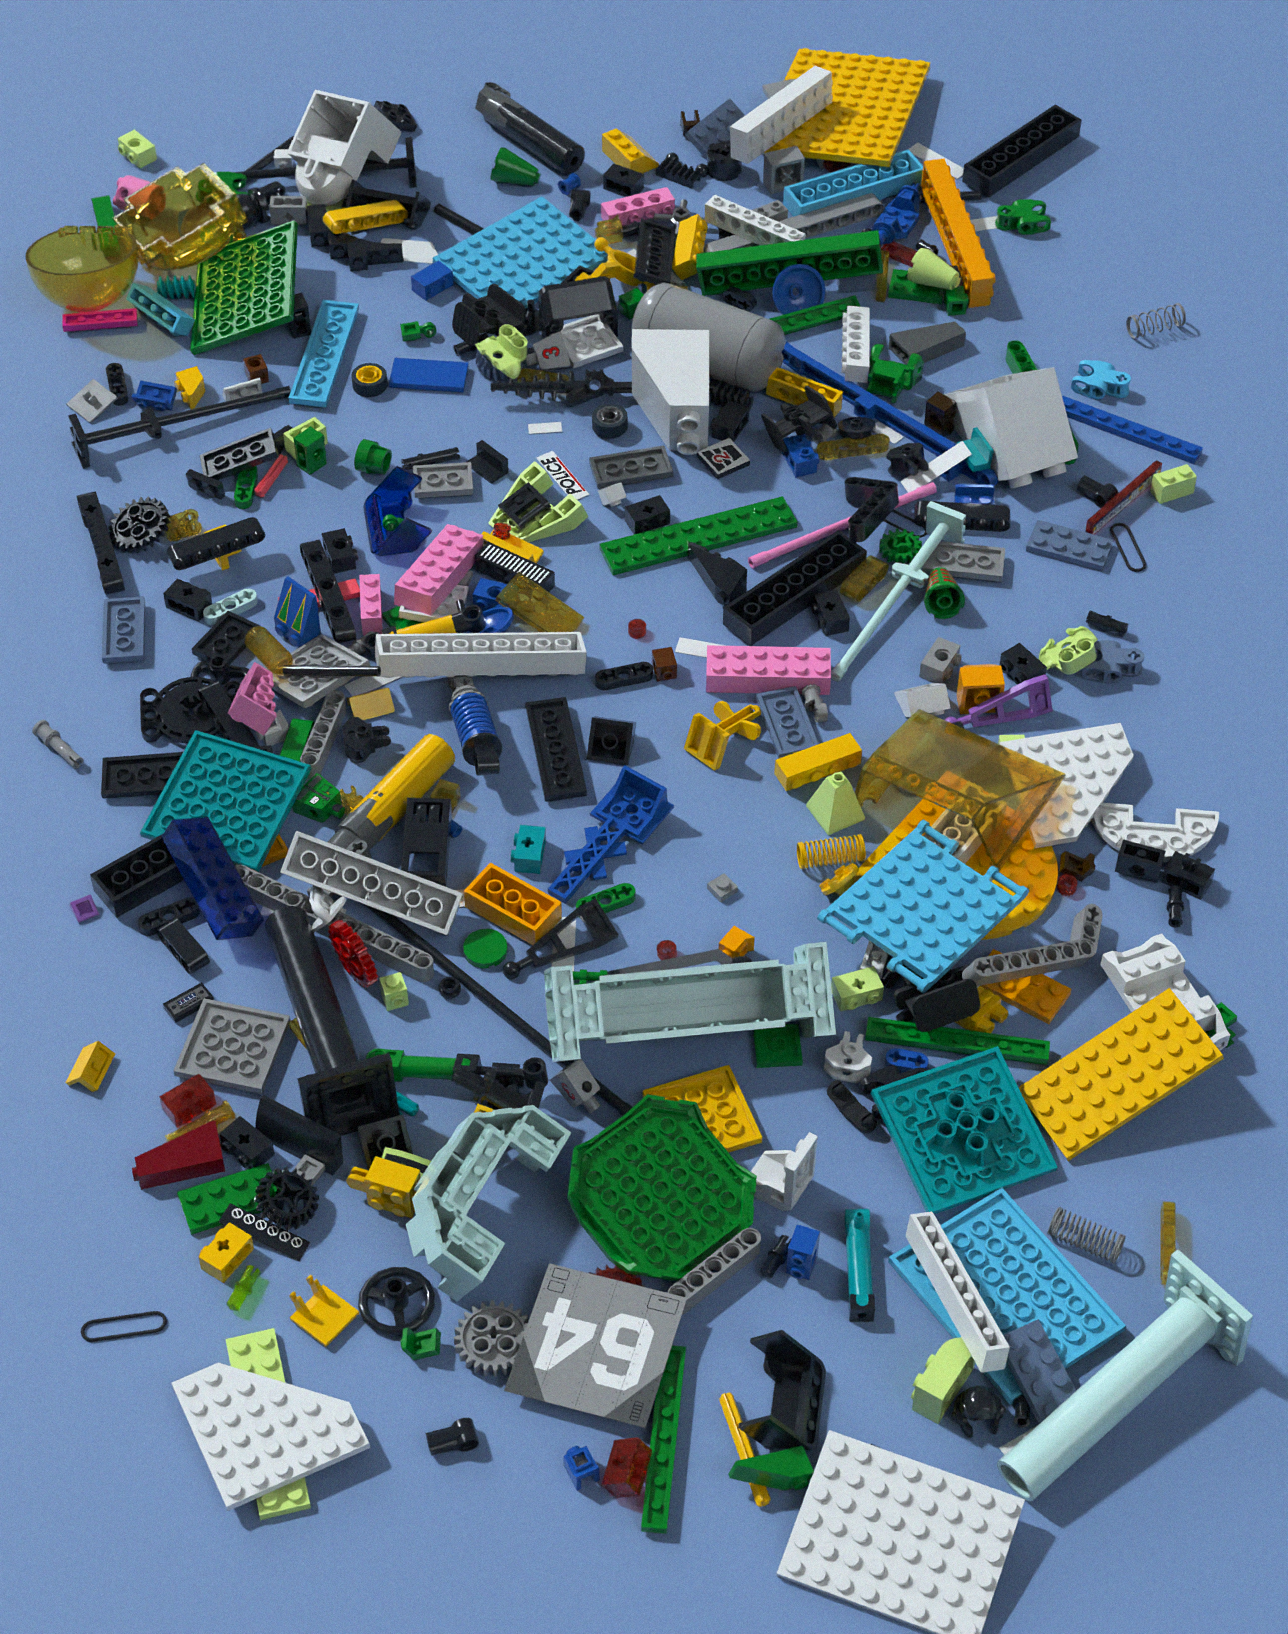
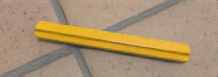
M731 1392L723 1393L719 1401L740 1460L755 1457L748 1434L738 1428L739 1423L743 1421L735 1398ZM749 1483L756 1505L758 1507L767 1506L771 1501L767 1487Z

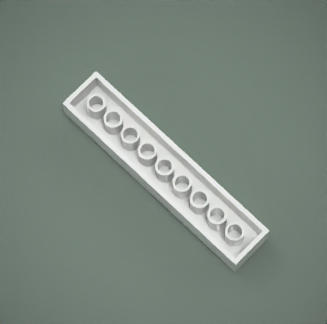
M581 632L376 634L375 658L377 666L381 668V675L379 677L392 678L394 676H404L412 678L414 676L454 677L463 675L468 677L476 675L493 677L496 675L536 676L538 674H548L556 676L558 674H585L587 652Z

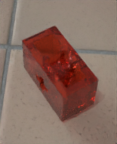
M200 1074L193 1076L159 1096L162 1110L176 1128L189 1123L193 1118L203 1112H208L216 1105L214 1091Z
M638 1437L614 1440L601 1485L615 1498L640 1496L652 1449Z

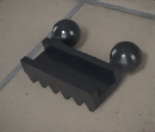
M676 153L667 154L665 160L656 168V176L691 189L694 187L696 180L700 181L701 177H706L709 174L708 166L705 164H699L695 171L693 166L689 169L687 164L682 166Z

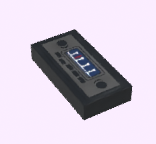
M201 982L163 1003V1007L172 1020L177 1023L198 1011L204 998L214 1000V998Z

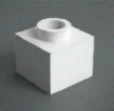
M275 149V169L294 167L293 158L287 154L288 149Z
M621 482L598 490L602 504H610L611 507L622 503L621 499L627 497Z

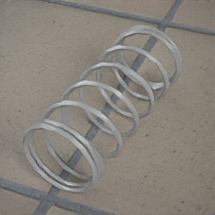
M1175 303L1173 306L1168 305L1166 308L1160 307L1157 311L1150 310L1148 314L1142 312L1139 316L1136 314L1130 315L1126 321L1127 331L1133 339L1138 338L1139 335L1144 337L1146 329L1140 316L1146 314L1147 329L1153 334L1155 328L1149 313L1154 311L1156 312V327L1162 332L1163 321L1158 313L1160 309L1165 310L1164 322L1166 327L1171 329L1172 319L1166 310L1168 307H1172L1175 325L1177 327L1184 326L1186 322L1185 310L1180 303ZM1176 305H1178V306L1180 307L1181 311H1182V315H1183V322H1182V324H1181L1180 314H1179L1178 310L1175 308ZM1175 310H1176V312H1177V314H1178L1179 322H1178V320H1177V318H1176ZM1166 312H1167V314H1168V316H1169V319H1170V323H1171L1170 328L1168 327V325H1167V323H1166V317H1165ZM1157 315L1160 318L1162 330H1160L1158 327ZM1148 317L1151 320L1153 332H1151L1149 329ZM1131 318H1133L1136 324V337L1130 329ZM1139 319L1144 327V335L1140 331Z

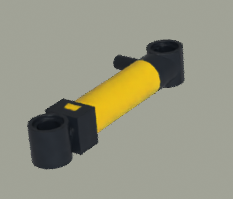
M460 599L456 601L458 610L456 614L398 630L395 626L382 629V634L464 633L467 631L479 633L485 629L486 620L478 605H469L465 608L464 601ZM378 632L369 633L363 640L367 653L372 660H376L375 643L376 634H380Z

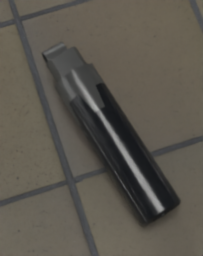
M486 82L484 88L479 91L475 109L483 114L487 122L564 175L575 173L580 168L585 158V150L581 145L510 98L511 94L498 84Z

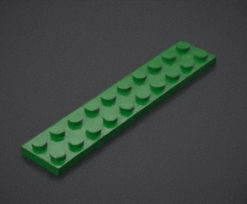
M781 496L600 543L599 549L614 576L688 556V544L690 542L703 546L708 550H713L797 528L798 522L784 497Z

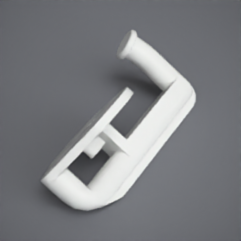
M314 885L311 887L309 901L313 912L319 917L313 923L312 931L315 932L327 925L338 911H342V906L346 902L344 896L334 901L322 888Z

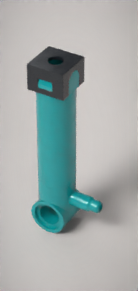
M845 1209L844 1226L847 1247L849 1322H874L875 1297L872 1281L870 1210Z

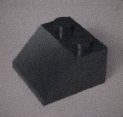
M598 716L592 717L586 759L628 765L634 744L636 722Z
M400 1110L354 1122L368 1170L375 1156L382 1158L385 1147L413 1154L404 1115Z

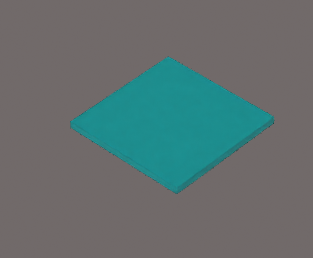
M195 730L142 827L140 835L141 837L153 840L166 833L179 849L233 866L244 865L259 872L312 769L311 765Z

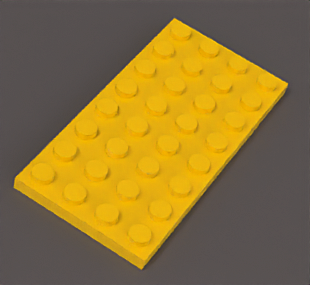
M1168 988L1018 1088L1028 1108L1067 1161H1070L1223 1060L1224 1056L1173 991Z

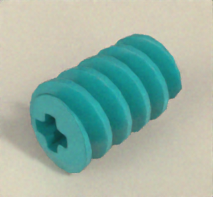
M168 275L165 281L159 276L157 293L167 299L168 294L171 299H174L175 294L179 299L182 298L183 294L185 298H189L190 293L192 298H195L196 285L191 275H188L187 280L184 279L183 275H181L180 280L174 275L172 281Z

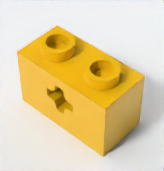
M229 1222L216 1233L215 1239L201 1250L198 1256L201 1269L224 1283L254 1250L252 1236Z

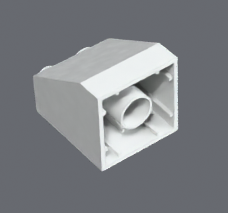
M632 329V395L668 450L678 451L684 455H694L708 447L709 330Z

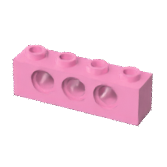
M668 187L604 202L601 203V218L608 230L629 225L634 223V221L640 222L641 218L645 220L654 219L655 213L671 215L675 209V199Z

